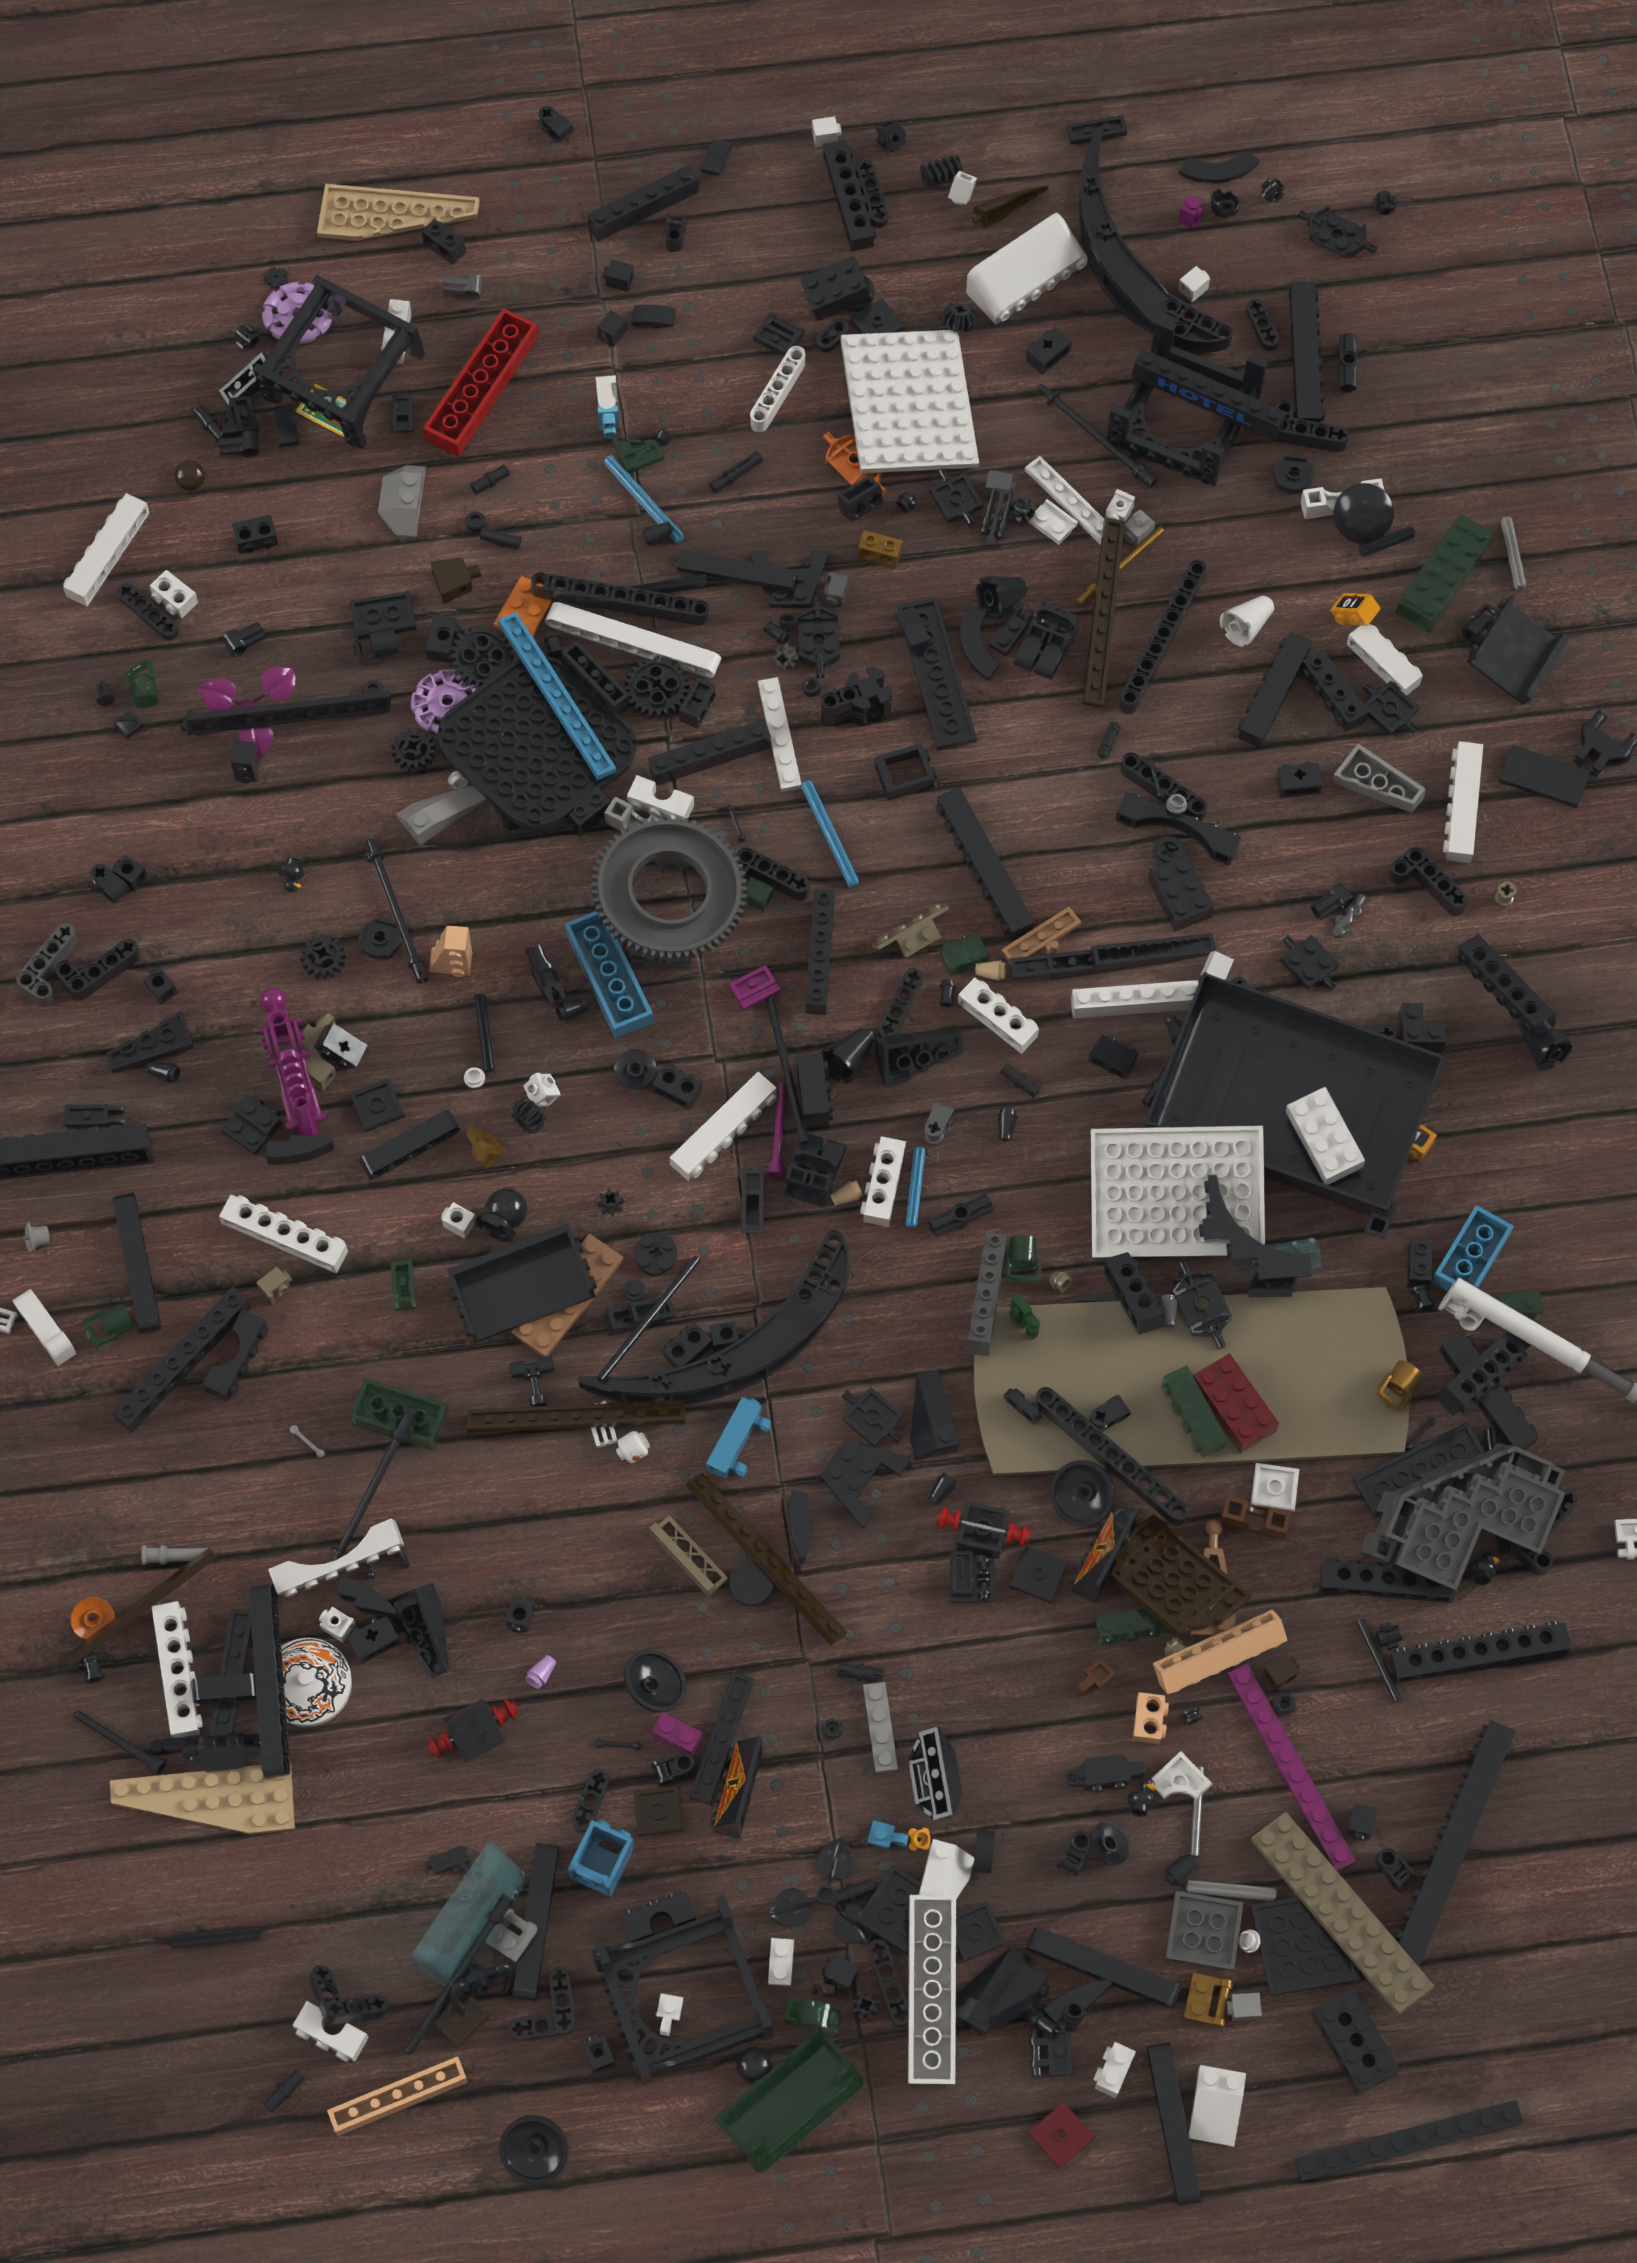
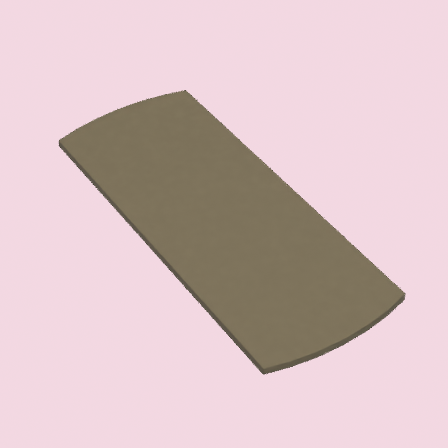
M1387 1288L1293 1292L1292 1297H1249V1294L1222 1295L1230 1310L1232 1319L1222 1330L1221 1334L1226 1347L1219 1350L1213 1338L1191 1335L1192 1331L1179 1303H1177L1176 1326L1163 1327L1162 1325V1328L1140 1335L1137 1334L1120 1301L1030 1305L1032 1313L1040 1322L1039 1334L1033 1340L1027 1337L1026 1328L1023 1329L1020 1324L1017 1325L1010 1317L1011 1307H997L990 1355H974V1396L977 1420L984 1451L993 1476L1056 1473L1065 1464L1076 1460L1092 1461L1108 1470L1042 1412H1040L1042 1418L1036 1424L1029 1422L1004 1399L1003 1395L1009 1388L1013 1390L1015 1388L1019 1389L1024 1394V1399L1031 1404L1032 1402L1035 1403L1036 1394L1040 1388L1050 1387L1088 1420L1095 1408L1104 1404L1113 1396L1120 1395L1131 1411V1415L1122 1422L1106 1429L1103 1433L1144 1468L1401 1455L1405 1452L1410 1401L1402 1412H1395L1389 1409L1376 1394V1388L1387 1373H1391L1399 1360L1407 1362L1404 1340ZM1199 1298L1197 1300L1199 1307L1206 1308L1209 1306L1207 1299ZM1229 1353L1279 1422L1275 1433L1241 1454L1191 1384L1194 1374ZM1387 1387L1383 1390L1385 1394L1396 1402L1397 1406L1403 1399L1402 1397L1392 1393ZM1042 1396L1040 1398V1400L1044 1403H1049L1051 1401V1399L1047 1396ZM1059 1410L1056 1412V1414L1060 1417L1067 1416V1413L1064 1410ZM1080 1424L1073 1426L1076 1431L1084 1430ZM1093 1438L1089 1440L1092 1445L1100 1444L1098 1439ZM1114 1453L1106 1454V1457L1110 1460L1117 1458Z

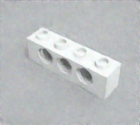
M974 977L958 994L959 1005L1021 1054L1038 1037L1039 1028L1032 1019H1026L1017 1007H1011L1006 1003L1002 995L992 992L984 981H979ZM985 999L988 1003L981 1004L979 1000ZM1002 1012L1004 1016L998 1017L994 1013ZM1015 1024L1019 1025L1021 1028L1012 1029L1010 1026Z
M881 1137L880 1143H875L873 1156H876L875 1163L871 1162L869 1175H872L871 1182L866 1183L865 1195H868L867 1202H862L860 1214L864 1215L863 1222L889 1227L906 1141ZM884 1159H889L892 1161V1163L886 1165L883 1164L881 1161ZM884 1178L888 1182L886 1184H880L877 1182V1180ZM875 1198H881L883 1199V1202L877 1204L873 1200Z

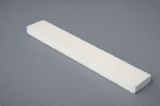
M1041 456L1027 465L1025 471L1101 545L1104 518Z

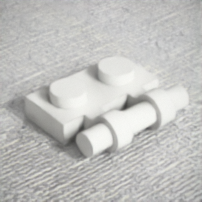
M1637 1519L1615 1520L1616 1543H1625L1626 1549L1617 1550L1618 1558H1627V1560L1637 1557V1548H1634V1543H1637Z

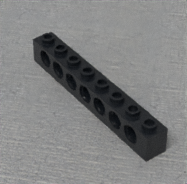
M232 1286L112 1411L115 1419L129 1432L133 1433L232 1329L241 1310L248 1312L251 1309L249 1300Z
M1551 1621L1542 1627L1529 1625L1524 1627V1630L1519 1631L1511 1628L1503 1630L1501 1634L1494 1635L1493 1632L1481 1634V1637L1478 1638L1465 1636L1455 1642L1442 1640L1437 1642V1645L1432 1646L1424 1643L1415 1646V1649L1407 1650V1647L1397 1648L1389 1657L1394 1682L1397 1684L1568 1654L1572 1647L1566 1623ZM1543 1635L1548 1637L1550 1643H1542L1540 1641L1539 1636ZM1518 1640H1525L1528 1643V1647H1521L1518 1644ZM1496 1644H1504L1507 1650H1498ZM1475 1647H1481V1648H1483L1484 1651H1485V1654H1484V1655H1478V1654L1475 1652L1474 1648H1475ZM1453 1651H1460L1463 1654V1658H1455ZM1431 1655H1439L1442 1662H1434L1431 1659ZM1416 1658L1420 1662V1666L1411 1665L1409 1659Z

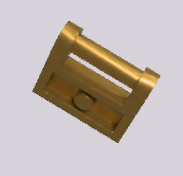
M1193 1973L1183 2019L1224 2028L1229 1990L1233 1987V1981ZM1215 1986L1220 1988L1215 2017H1211L1208 2014Z

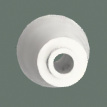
M1262 595L1226 610L1220 617L1221 629L1225 628L1227 632L1225 636L1238 646L1251 643L1274 611L1273 601L1269 597Z

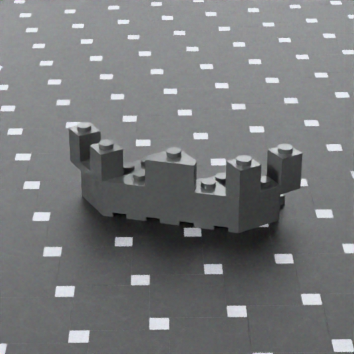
M1495 1443L1492 1450L1468 1460L1459 1458L1422 1474V1479L1393 1492L1384 1490L1376 1510L1383 1513L1375 1533L1367 1532L1360 1552L1378 1560L1390 1562L1397 1542L1403 1543L1394 1564L1457 1590L1481 1529L1541 1554L1566 1493L1558 1489L1565 1470L1554 1466L1553 1462L1516 1446Z

